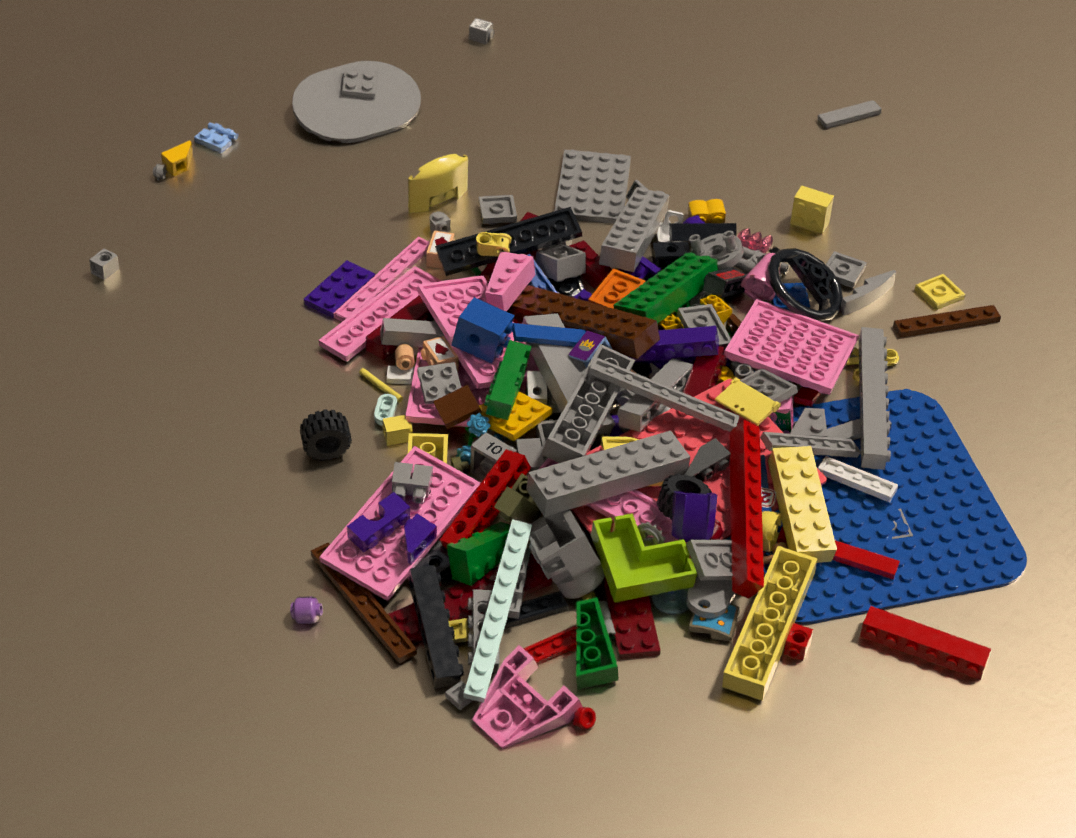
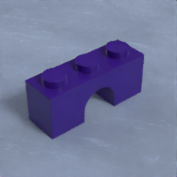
M395 492L378 503L379 515L382 519L371 521L362 514L347 525V537L363 553L368 549L374 548L384 537H389L395 529L405 525L406 521L410 519V506Z

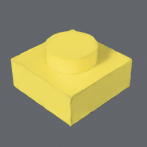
M467 618L448 621L449 626L454 629L455 638L453 642L468 641L469 628Z

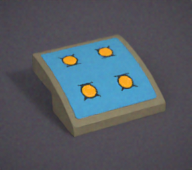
M730 603L726 612L717 618H703L692 613L689 630L690 632L710 633L711 639L732 641L740 607ZM699 605L701 608H708L705 605Z

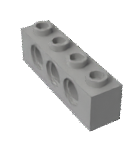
M473 589L472 598L468 597V610H471V616H468V628H471L472 634H468V647H472V652L468 653V665H472L492 590ZM499 650L492 674H497L499 669Z

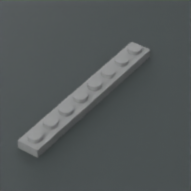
M594 357L588 374L596 378L608 381L730 432L737 426L738 415L605 360Z

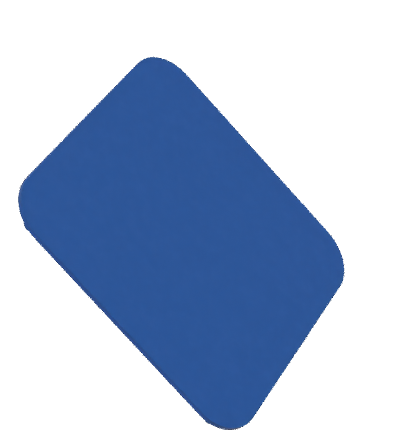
M910 389L888 392L886 398H889V405L886 411H889V421L892 425L887 436L890 437V447L887 450L891 451L890 462H886L885 470L861 468V453L857 458L813 454L817 468L825 456H828L898 484L897 491L890 502L826 477V483L821 485L834 540L899 560L900 563L894 579L834 560L816 563L815 574L796 618V624H813L868 613L870 606L885 610L1002 587L1015 582L1024 573L1027 557L1021 542L945 411L935 399ZM860 397L813 404L811 407L801 406L793 408L794 422L798 421L805 408L824 409L827 429L859 419ZM861 438L853 440L861 451ZM898 509L902 510L908 525L904 523L901 512ZM894 520L897 523V527L895 530L892 531V529L895 527V524L893 522ZM781 523V526H778V531H777V532H779V533H780V531H781V529H782V526H783L782 523ZM910 527L913 534L912 537L892 539L894 536L909 534L908 529ZM763 551V557L773 555L772 551ZM764 564L765 575L770 564Z

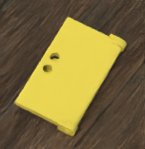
M734 378L731 384L715 398L716 402L756 426L764 421L772 412H776L781 406V403L768 398L741 382L738 378Z

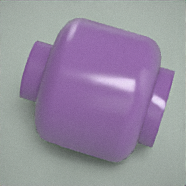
M297 597L291 603V617L298 624H314L318 621L319 616H322L323 606L316 597Z

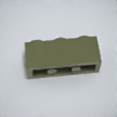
M508 486L494 506L499 511L498 515L509 524H511L512 519L531 524L542 513L524 496Z

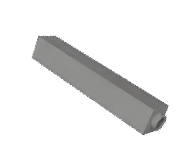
M383 318L380 328L381 344L399 346L400 344H408L413 347H423V341L444 336L438 324L433 321Z

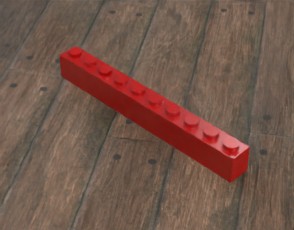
M743 420L730 431L732 592L750 599L764 587L760 427Z

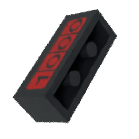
M733 267L709 272L704 278L703 290L719 298L742 293L745 289L741 287V284L747 274Z

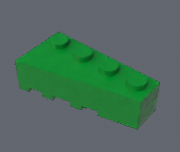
M598 598L578 601L576 621L577 690L618 681V665Z

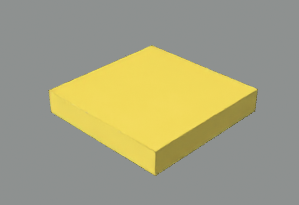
M944 274L916 284L914 289L936 310L965 298V293Z

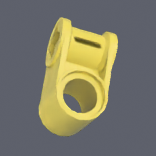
M481 232L476 237L477 252L482 256L498 257L502 249L503 252L510 253L509 244L512 239L505 233Z

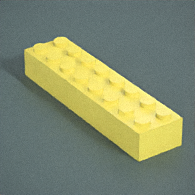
M780 546L777 547L764 577V587L757 593L724 670L722 687L763 701L784 650L788 634L793 623L796 621L814 577L817 558Z

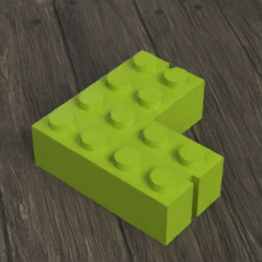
M633 513L615 516L613 532H610L611 517L593 521L591 537L614 602L694 587L697 572L692 559L689 558L690 553L684 539L645 547Z

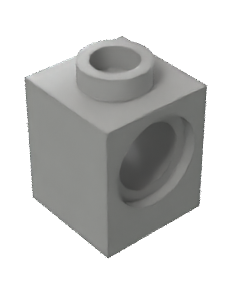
M106 249L101 250L89 259L91 273L103 280H106L119 270L118 255Z

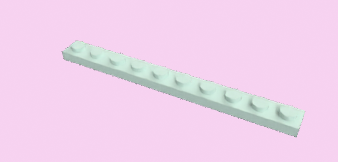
M512 519L465 687L464 698L483 703L485 701L532 524Z

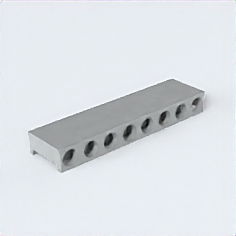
M558 314L525 316L522 324L565 328ZM526 342L527 345L532 346L530 352L562 413L586 370L583 361L569 356L570 351L574 347ZM610 413L607 415L598 434L610 436L615 425Z

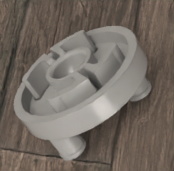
M733 231L715 234L703 240H700L698 234L689 237L692 246L691 253L697 256H710L713 259H717L718 270L733 267L741 260L744 253L741 240L734 235Z

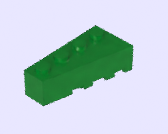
M509 340L503 360L499 362L493 383H491L489 393L485 399L484 406H487V415L509 420L525 375L532 346Z
M499 522L485 528L484 532H476L470 538H462L456 544H448L447 550L452 579L472 586L501 562L511 525Z

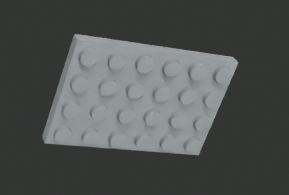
M564 149L555 211L571 207L577 220L615 224L625 207L631 156Z

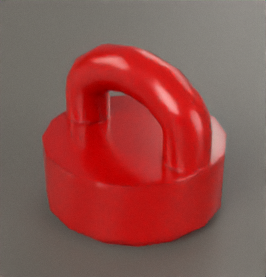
M589 707L577 709L573 725L582 729L593 727L596 721L594 710Z

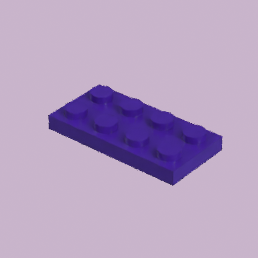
M346 260L304 298V305L334 318L333 313L376 274Z

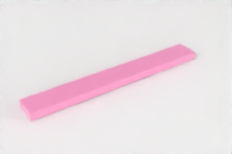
M417 237L333 313L334 318L343 322L395 282L426 254L430 242Z

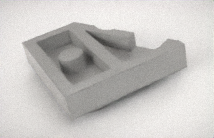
M805 408L790 434L828 437L824 409Z

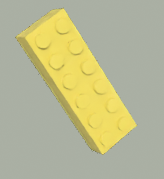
M812 447L773 448L768 464L779 511L782 515V524L788 549L817 558V563L831 562L837 548Z

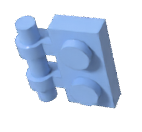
M210 122L208 129L211 130L209 131L204 128L194 136V141L222 154L232 145L231 138L237 140L238 134L230 128L225 129L218 123L213 124Z

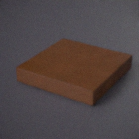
M468 385L433 401L447 429L469 419L471 415L476 416L478 413H482Z

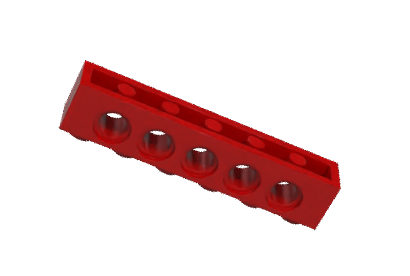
M507 449L503 452L441 537L440 542L445 548L450 543H458L459 539L472 537L473 533L484 532V529L490 526L499 513L494 506L507 486L512 488L520 474L526 475L531 469L525 455Z

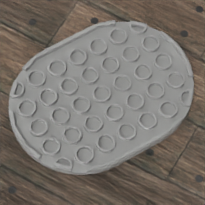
M359 61L323 70L305 78L295 89L292 108L296 120L307 132H312L318 135L320 139L330 142L335 140L342 141V143H354L392 133L409 125L410 121L419 112L421 94L416 82L403 70L383 62ZM345 68L378 71L375 99L342 95Z

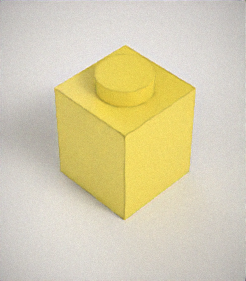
M406 415L383 418V434L387 446L408 442L409 433H413L411 422L405 419Z

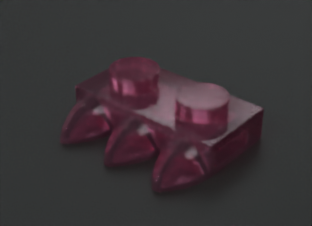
M746 228L737 236L741 240L742 246L748 249L760 250L762 253L767 254L769 249L772 248L773 238L771 235L762 239L761 232L751 235L750 229Z

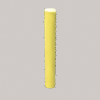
M364 368L359 371L361 376L386 394L394 395L398 403L402 402L403 397L373 374Z

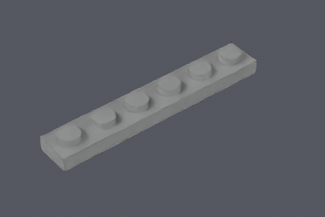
M763 432L760 436V439L769 451H772L773 448L811 446L815 455L857 458L861 453L852 439Z

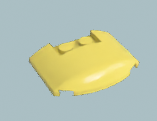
M450 154L439 157L418 169L420 173L414 178L410 176L408 178V211L410 213L429 211V207L453 197L459 199L467 191L468 156L463 154V157H460L457 154Z

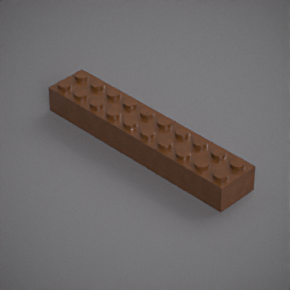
M531 285L525 287L506 311L515 315L514 319L523 322L525 316L558 314L565 328L582 329L605 336L614 351L638 359L660 340L657 320Z

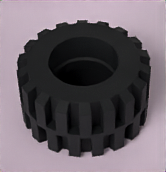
M324 409L320 412L318 410L314 414H309L308 418H304L302 421L300 435L303 449L309 457L312 456V459H320V461L325 459L332 460V458H338L341 454H345L346 449L350 448L352 443L348 421L345 416H342V413H336L335 410L328 411Z
M685 474L670 475L664 479L657 500V506L665 517L672 520L674 491L699 494L712 493V491L708 488L707 484L693 476Z

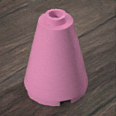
M767 253L742 281L741 287H744V293L753 300H768L767 302H770L776 295L770 285L767 270L770 259L775 253Z

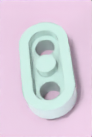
M383 394L378 398L374 411V421L376 424L383 426V418L395 416L397 398L394 395Z

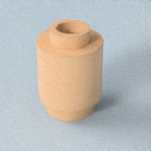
M400 344L395 350L396 365L399 369L409 370L415 364L414 351L408 344Z

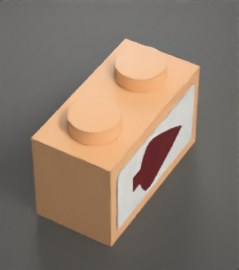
M433 232L426 252L427 267L443 269L435 246L454 241V233Z
M444 336L423 341L421 356L429 366L455 362L458 372L459 357Z

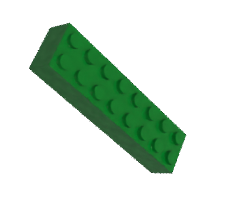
M685 253L682 257L613 305L614 309L657 320L658 324L703 290L705 276L709 272L718 271L717 259H713L710 256H697L694 253Z

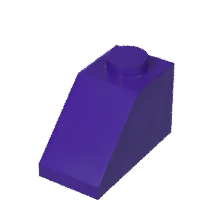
M416 514L412 519H408L404 525V538L409 564L412 565L437 538V526L419 514Z

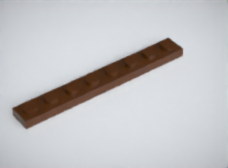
M329 543L311 550V557L398 663L417 655V648L368 589L320 562V556L328 548Z

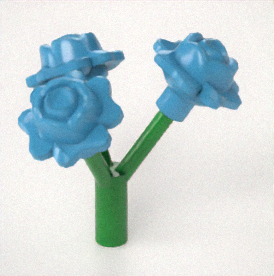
M480 413L476 416L471 415L470 421L467 422L468 427H465V430L470 434L468 445L462 446V449H457L456 457H460L461 462L468 461L469 465H471L473 438H480L490 428V424L487 423L489 421L488 417H483ZM494 434L493 437L503 442L501 434Z

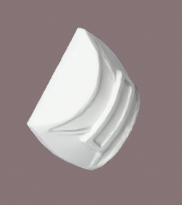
M671 210L666 212L664 222H660L658 227V243L683 242L669 240V224L671 222L669 217L677 216L679 220L674 223H682L683 213Z

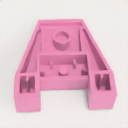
M520 645L503 660L487 691L484 703L481 702L472 719L502 749L568 724L574 718L576 710L583 707L580 700L564 685L549 701H546L535 691L526 680L539 667L535 659Z

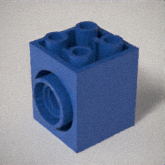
M473 297L458 318L451 346L492 364L496 358L501 357L503 349L507 348L509 340H511L509 334L512 333L515 315Z

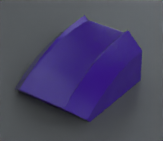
M674 491L671 533L677 540L684 539L685 542L690 540H709L713 536L717 494Z

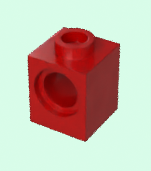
M793 623L785 642L783 654L803 661L810 646L814 629Z

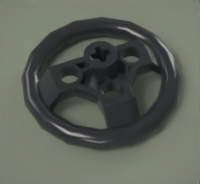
M797 248L781 249L771 257L767 268L769 282L776 296L788 309L817 321L831 320L840 313L843 298L841 285L834 273L822 260L809 252ZM781 262H788L803 285L819 304L818 310L807 308L787 292L780 280L779 267Z

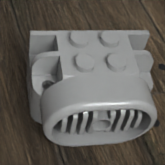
M570 510L547 517L543 516L531 523L532 528L529 535L531 543L528 546L536 561L542 567L547 579L552 578L563 596L566 598H579L589 594L602 583L605 574L601 562Z

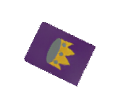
M586 331L570 351L569 356L583 361L587 368L600 344L610 349L612 348L605 336Z

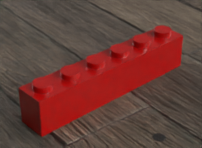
M870 606L860 633V637L979 680L982 678L991 652V648Z

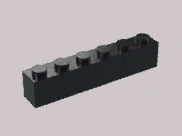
M434 565L411 568L409 570L408 582L434 689L455 686L460 682L461 676H464V669L462 663L459 664L458 662L459 648L453 642L455 634L453 627L449 626L450 613L449 609H445L444 606L446 599L444 591H441L439 586L441 585L440 574L436 573Z

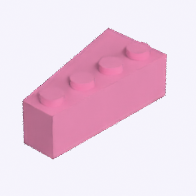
M500 251L485 292L488 304L504 311L510 308L535 276L533 256Z

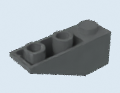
M715 438L699 448L685 475L693 476L701 481L708 480L715 473L724 471L729 466L731 453Z

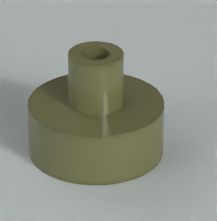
M460 457L451 458V466L462 473V470L469 469L468 461L461 462Z

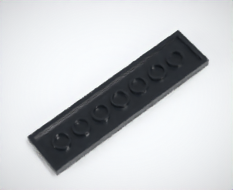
M571 207L485 231L488 233L508 234L512 239L509 244L510 253L524 254L582 237V230ZM478 234L435 246L446 276L497 262L498 256H482L478 254L476 243Z

